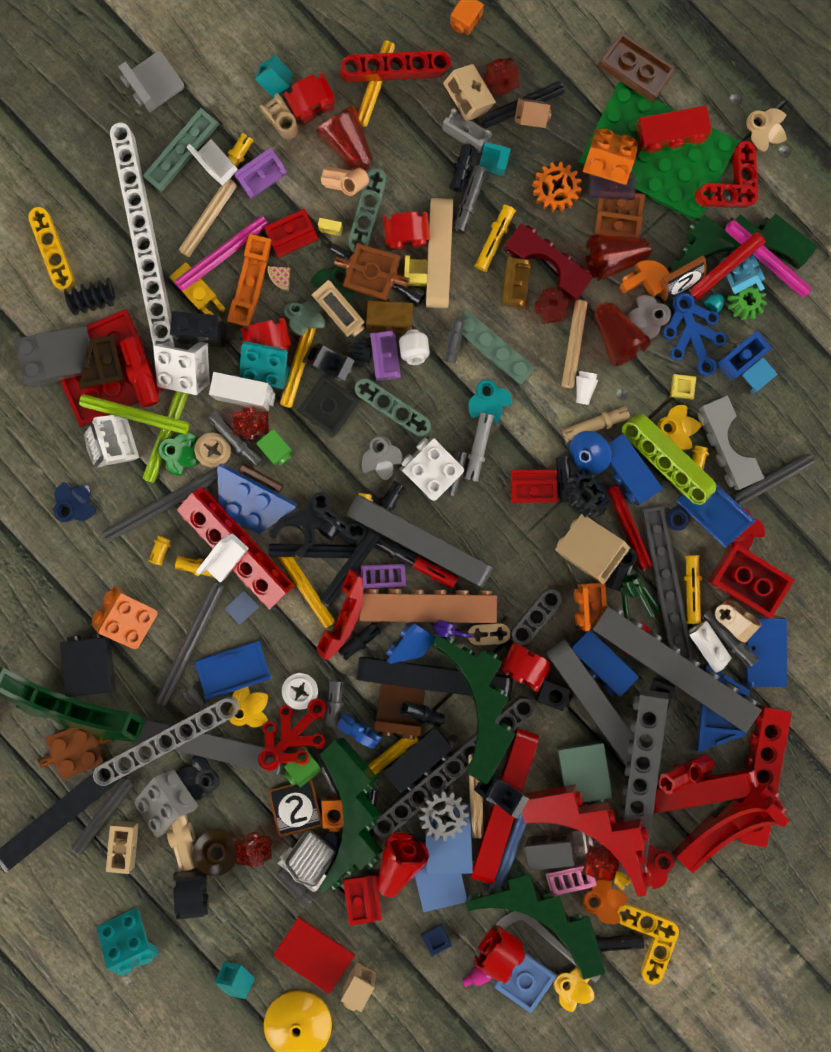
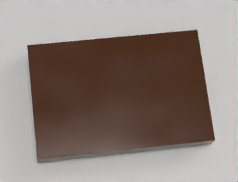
M620 32L597 65L652 103L677 69L623 32Z

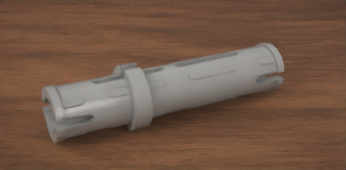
M485 413L479 414L471 454H468V459L470 460L464 479L470 480L472 471H474L473 481L479 482L482 462H485L486 459L484 458V453L494 418L493 415L488 414L487 421L484 423Z

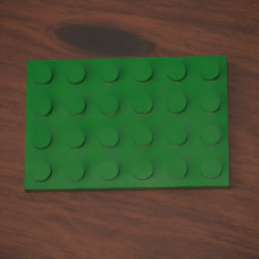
M618 82L595 129H609L614 134L620 136L629 135L638 141L636 124L639 118L678 110L657 100L652 103L630 87ZM711 127L712 133L704 143L693 145L691 142L685 143L680 148L670 149L669 146L661 148L658 152L648 153V151H640L638 141L635 162L627 184H618L636 193L645 194V197L692 220L697 218L700 221L706 207L700 206L696 202L695 192L704 184L719 183L739 140ZM594 132L578 163L583 167L591 147ZM703 192L708 198L712 197V195H707L706 192Z

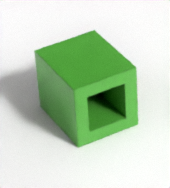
M274 429L256 443L274 465L279 463L283 465L292 457L290 453L293 450Z
M309 753L310 760L308 764L301 766L296 762L287 763L284 766L287 771L285 777L292 785L297 783L301 788L322 771ZM300 755L298 760H305L306 755Z

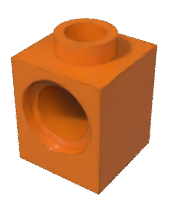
M460 0L450 15V25L460 34L464 33L469 36L483 15L484 4L478 0Z
M335 796L323 797L321 801L323 829H328L329 832L342 831L344 821L341 798H336ZM332 809L338 810L341 817L332 819L329 817L328 812Z

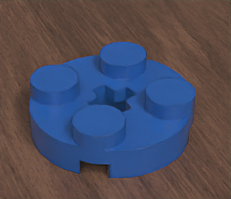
M343 713L336 725L337 728L346 735L350 734L357 742L372 749L376 748L382 736L371 730L372 727L362 721L358 724L354 722L355 719Z

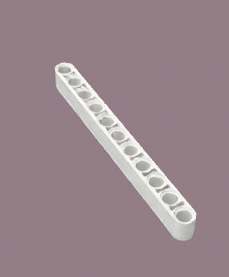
M116 123L111 127L110 136L153 347L156 344L178 348L176 339L170 335L171 311L136 140L126 124ZM127 133L125 139L118 140L120 134ZM125 155H132L129 161L123 162V157ZM136 176L134 183L127 184L129 177ZM141 198L138 205H131L133 199ZM144 219V226L141 228H137L136 223L139 220ZM144 241H149V247L145 250H141V244ZM148 263H154L153 270L145 272V266ZM152 285H159V289L156 293H149V289ZM162 306V314L154 316V309ZM167 328V335L164 338H159V330Z

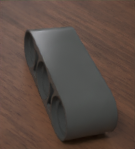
M546 589L541 592L512 627L510 635L514 642L519 645H525L533 639L560 606L562 598L558 591ZM548 593H553L556 596V602L551 606L545 603V596ZM535 610L540 611L542 615L541 620L537 623H533L530 620V614ZM519 628L527 630V637L524 640H518L515 636Z

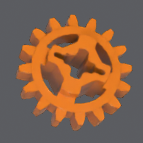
M551 162L549 169L543 166L541 169L542 173H536L535 178L537 180L533 181L532 186L537 189L533 191V196L539 195L536 202L537 204L543 202L544 210L550 206L553 213L556 208L563 212L565 205L570 209L573 206L572 201H578L579 197L576 194H580L582 188L577 186L580 185L581 179H575L578 172L574 171L571 173V165L563 168V163L560 162L558 167H555V164ZM567 178L571 183V187L567 184ZM560 181H562L560 184L561 187L558 188V190H556L554 194H552L554 190L553 188L557 184H559ZM543 188L547 190V196L544 194Z

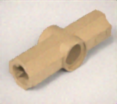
M187 815L177 818L167 830V838L171 848H174L180 872L197 867L193 859L195 833L191 822H188Z

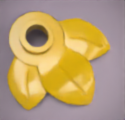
M686 405L673 407L670 409L667 417L660 419L657 423V427L681 450L692 448L689 436L696 433L702 426L696 419L687 416ZM665 424L670 425V432L664 430Z
M248 687L234 691L232 697L239 701L240 710L243 711L244 715L240 719L234 716L229 721L235 726L247 724L255 728L264 725L268 718L262 711L267 705L268 694L261 692L250 694ZM233 705L230 707L228 713H233Z
M577 967L569 973L562 972L557 974L553 983L555 991L559 994V1003L565 1010L570 1012L575 1010L577 1003L587 1004L594 1000V992L587 984L590 978L583 980L579 975ZM568 981V985L563 988V983Z

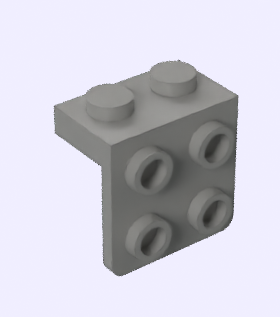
M160 51L154 53L133 69L128 66L126 61L118 66L122 72V75L119 76L127 89L132 87L135 91L132 96L139 106L144 105L149 113L184 89V83Z
M175 770L154 777L135 799L137 810L141 813L156 837L162 836L177 818L195 811L198 807Z

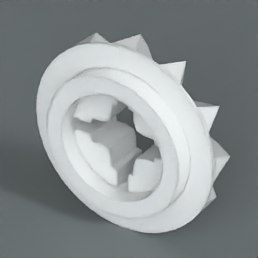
M293 674L285 680L282 686L284 701L294 709H306L308 703L316 699L318 695L316 681L308 674ZM304 682V691L309 696L302 694L296 700L297 692L291 686L299 688Z

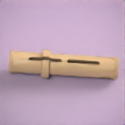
M623 406L608 413L604 411L601 412L600 416L563 428L562 433L565 436L566 443L582 431L595 432L603 428L609 429L614 424L629 420L630 414L629 411H626L628 410L627 407Z

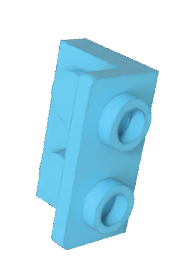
M752 254L727 275L730 286L735 294L755 283L760 291L765 289L762 283L765 280V276L760 267L756 268L759 266V263Z

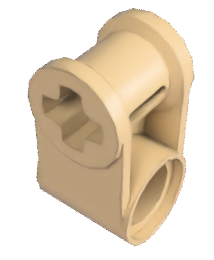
M278 93L268 103L259 106L265 118L274 126L282 138L288 140L293 139L297 135L298 125L296 119ZM285 123H292L290 128H282Z
M735 600L724 601L715 611V617L718 622L742 642H747L761 627L760 621ZM727 609L731 611L729 615L725 613Z

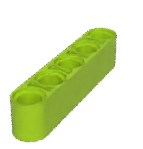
M640 413L636 414L623 425L622 434L626 436L628 441L694 504L701 505L705 503L716 491L714 480L647 416Z

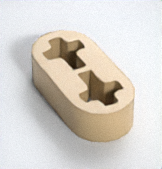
M503 623L476 624L471 626L467 632L475 633L477 628L482 633L487 632V636L480 637V641H476L475 637L468 638L474 645L503 644L510 638V629ZM498 627H501L503 631H506V635H503L502 639L498 640L497 636H490V632H496Z

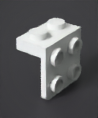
M425 437L417 444L416 448L418 450L413 455L409 453L403 458L402 466L399 470L408 476L431 500L435 501L464 472V468L435 438L430 437L427 439Z

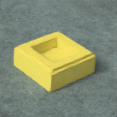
M319 218L318 228L320 232L336 236L342 235V222Z
M673 374L670 397L693 400L696 377Z

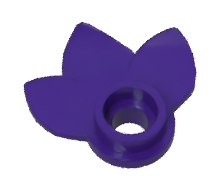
M444 620L430 622V625L437 630V634L443 637L450 638V635H454L459 638L462 636L473 638L474 634L460 632V630L455 629V624Z

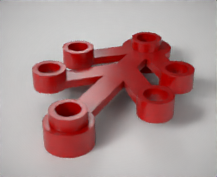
M318 698L311 700L307 706L308 713L292 730L291 718L294 712L289 705H283L279 709L281 741L275 747L274 736L278 732L276 724L269 721L263 725L265 749L258 756V764L263 770L273 771L282 763L297 762L301 766L308 764L310 757L305 750L282 754L288 747L313 746L316 749L324 747L326 741L320 733H316L313 736L298 737L315 719H320L326 714L327 708L323 700ZM322 708L320 713H314V710ZM285 710H290L287 716L283 715ZM268 727H274L272 732H267ZM317 738L322 739L320 744H315L314 741ZM300 755H306L303 761H299L298 758ZM269 757L274 758L272 763H266V760Z

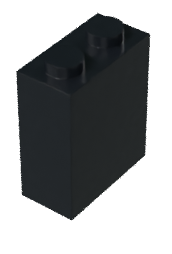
M172 311L170 335L180 344L196 345L200 341L208 343V346L225 347L226 324L219 315Z
M96 633L89 634L90 639H81V635L69 636L67 641L60 642L65 696L73 697L109 693L116 690L110 638Z

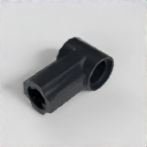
M632 548L628 551L630 560L625 564L620 561L607 579L606 587L620 591L619 587L623 586L622 580L630 575L637 559L636 552Z

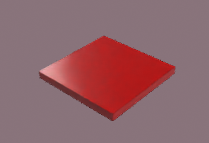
M128 309L119 311L86 326L90 340L113 335L124 381L80 390L79 382L82 375L60 380L80 427L92 423L95 417L111 415L80 406L79 402L83 394L126 406L139 402L134 385L131 384L126 372L127 363L120 342L124 339L140 337ZM142 343V346H143V349H144L146 358L149 360V362H150V364H151V366H152V363H151V361H150V359H149V357H148V354H147V352H146V350H145V347H144V345H143V343ZM152 366V369H153V372H154V376H155V378H153V380H154V383H155V387H156L157 393L159 394V393L163 392V389L157 386L156 373H155V370H154V368H153V366Z

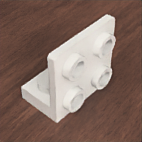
M199 341L189 350L160 344L154 346L156 382L158 387L198 395L210 385L208 343Z

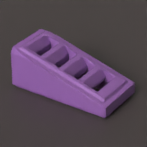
M405 564L360 566L357 569L358 575L362 578L363 589L406 586ZM388 569V583H385L384 570ZM393 569H397L398 582H394ZM375 570L379 571V583H376ZM366 571H369L370 584L366 582Z

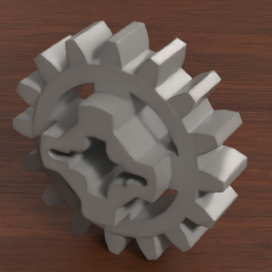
M443 789L440 790V795H436L433 791L431 792L433 798L425 797L426 806L420 805L419 807L423 813L418 814L420 820H424L420 823L422 829L427 828L425 833L428 836L433 833V838L436 841L441 836L445 842L449 835L455 839L456 831L461 834L463 833L460 828L461 825L467 826L468 824L464 820L465 817L469 816V813L464 810L467 805L465 802H461L462 798L459 795L454 797V793L451 790L447 795ZM453 804L457 807L458 815L453 812ZM445 812L449 815L447 817L443 816L442 819L439 817L440 814L444 815ZM429 816L435 819L434 827L430 824Z

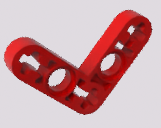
M743 141L734 149L732 154L734 184L708 183L696 190L695 200L700 206L748 208L757 202L756 149L751 142ZM742 169L749 173L748 180L743 179L741 175ZM724 190L728 191L731 196L729 202L724 200L722 196ZM703 192H706L707 195H713L715 193V196L708 198L706 195L703 194ZM745 194L749 196V200L746 197L738 198V196Z

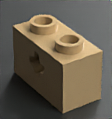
M474 64L453 70L443 83L465 121L486 114L496 103Z
M116 820L110 825L106 872L129 874L135 868L139 822Z
M358 962L355 963L343 985L341 1002H343L346 1008L362 1012L375 988L376 972Z

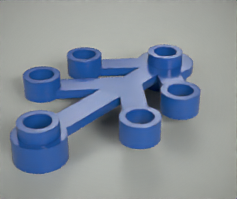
M680 293L673 299L672 307L675 313L669 325L663 330L662 336L666 340L675 338L677 335L676 328L683 317L686 327L676 347L670 351V358L673 361L681 360L685 355L684 350L691 338L699 361L697 371L701 376H710L716 371L717 364L714 359L707 357L700 335L712 340L713 345L717 347L726 343L727 336L723 332L717 333L695 322L693 314L704 318L707 325L713 326L719 321V314L696 305L694 298L690 294ZM680 301H685L687 303V307L682 308L680 306ZM714 315L715 322L709 321L708 316ZM667 329H671L673 331L672 337L667 336ZM716 336H721L723 338V342L718 343L716 341ZM675 350L681 353L680 358L674 356ZM703 364H707L709 366L708 372L703 371Z

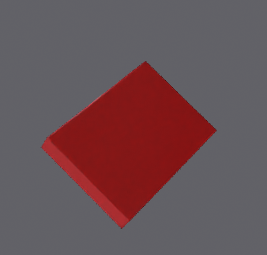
M298 916L274 952L273 957L330 994L355 957V953Z

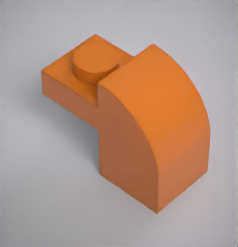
M652 260L641 261L633 268L636 275L632 272L625 276L619 289L624 295L643 284L648 294L654 298L663 291L659 282L670 273L659 262Z

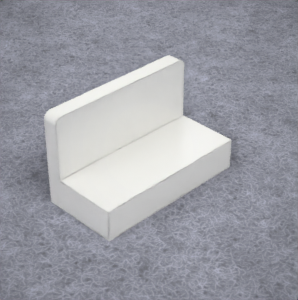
M212 139L199 151L191 144L186 146L205 170L222 186L238 171L237 167Z
M232 533L219 541L197 569L196 573L200 575L207 570L219 582H222L249 548Z

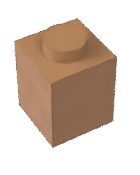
M518 98L514 121L520 125L546 128L547 122L551 119L550 105L543 101Z

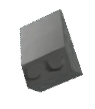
M87 327L39 333L13 340L25 385L35 388L82 375L90 343Z

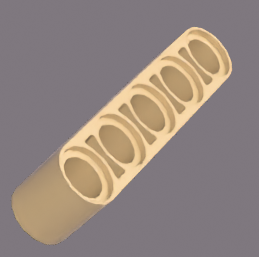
M431 198L426 307L448 308L453 199Z

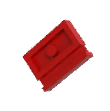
M305 209L264 227L269 239L272 240L271 244L278 259L319 240Z
M511 470V503H557V470Z
M376 873L343 878L349 926L382 921Z

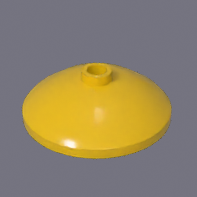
M292 990L278 996L270 1004L264 1019L265 1037L275 1052H320L326 1046L332 1031V1018L327 1005L320 997L305 990ZM299 1028L301 1032L296 1034L293 1032V1029Z

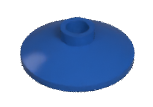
M582 431L571 440L569 447L570 457L578 469L584 470L585 473L591 471L592 474H599L607 469L611 462L612 453L608 442L603 436L594 431Z

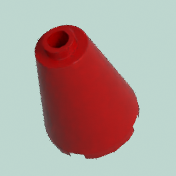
M402 832L392 833L385 842L377 882V889L385 897L397 896L426 865L429 859L428 849L420 840L418 843L411 839L412 835Z

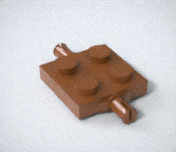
M357 243L354 254L349 260L336 256L334 266L346 268L344 288L387 301L390 289L394 283L407 287L410 278L397 275V269L401 260L399 255Z
M68 728L45 738L50 749V755L38 759V764L41 763L39 766L43 768L54 763L61 780H64L106 762L102 753V745L114 740L100 739L84 729Z

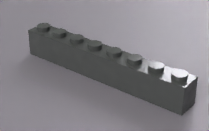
M612 605L611 608L608 606L603 607L591 625V630L741 731L748 732L762 711L756 706L757 701L748 695H745L743 698L737 694L739 689L732 684L726 682L724 685L719 682L717 674L709 669L706 672L699 668L700 663L690 656L685 659L679 655L680 649L672 644L666 646L660 642L662 637L653 631H650L648 634L642 630L643 625L637 620L631 618L629 621L622 616L624 612L616 606Z

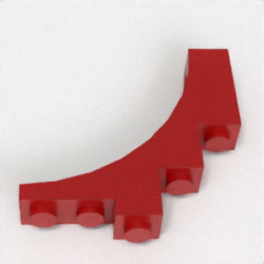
M576 784L523 793L529 798L522 811L524 823L546 822L561 824L593 837L609 849L623 865L632 881L637 897L647 896V888L651 886L649 873L644 872L645 856L643 850H645L646 841H649L647 827L642 826L641 819L616 823L614 809H610L608 802L583 806V796L581 792L577 791Z
M759 784L741 803L734 799L716 818L709 814L672 853L693 874L715 853L745 833L768 825H777L784 828L790 820L784 815L787 811L778 800L780 795L770 785L766 788Z

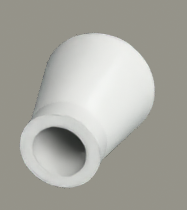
M579 371V376H576V403L589 405L598 382L596 380L597 374Z

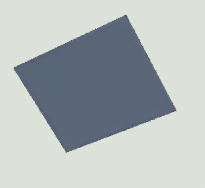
M243 591L225 610L240 625L259 606Z

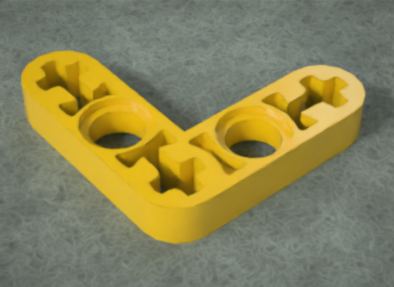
M625 903L620 909L616 910L620 917L619 923L652 936L641 967V975L646 983L656 985L661 982L679 935V929L675 922L669 918L630 903ZM628 909V912L636 917L635 924H633V918L629 916L622 919L620 912H625ZM645 916H649L653 920L652 925L648 928H644L640 924L641 919ZM658 920H660L659 925L664 928H668L670 925L673 932H668L665 935V932L657 927ZM657 946H663L666 948V953L662 957H656L654 949ZM653 959L657 962L655 965L657 975H652L649 978L647 971H652L654 963L650 960Z

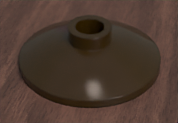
M213 829L203 833L197 839L193 848V859L197 868L209 876L226 874L235 866L239 856V848L235 838L227 831ZM213 848H218L219 850L216 856L211 855Z

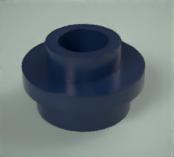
M681 508L670 510L666 516L669 528L675 531L685 529L689 523L688 513ZM676 515L681 518L679 524H676L673 520Z

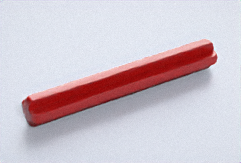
M756 232L689 290L694 300H699L765 243L764 237L759 232Z
M614 485L607 489L609 491L608 495L630 547L636 552V561L639 568L645 570L652 566L651 560L618 485Z

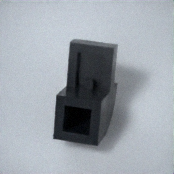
M312 342L302 362L337 381H345L352 371L354 360L348 356L337 354L324 345Z
M495 774L492 775L488 784L485 785L479 781L474 789L485 800L500 806L509 815L517 819L529 800L522 793V790Z

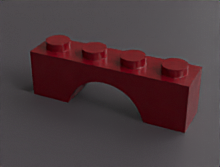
M521 223L506 242L503 250L513 258L526 260L539 258L548 261L553 265L558 274L557 291L575 303L592 281L591 272L582 265L579 267L572 262L573 258L567 253H560L556 250L555 245L546 238L543 240L536 235L537 231L529 225L524 226Z

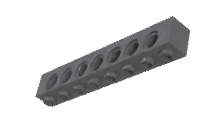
M641 689L640 696L635 695L634 709L638 710L637 718H632L631 732H635L634 740H629L628 754H632V760L626 763L625 776H629V783L623 786L622 797L626 798V805H621L619 819H622L623 822L641 819L642 826L647 827L650 840L669 693ZM646 712H652L656 716V718L653 720H647L644 718L643 714ZM644 734L650 735L653 740L650 742H644L640 737ZM639 757H646L650 762L641 764L637 759ZM643 779L647 784L639 786L635 783V780ZM640 801L643 803V806L635 807L632 802ZM646 841L645 850H643L645 856V864L643 865L644 872L646 869L649 841ZM614 856V862L618 863L617 871L627 873L623 865Z

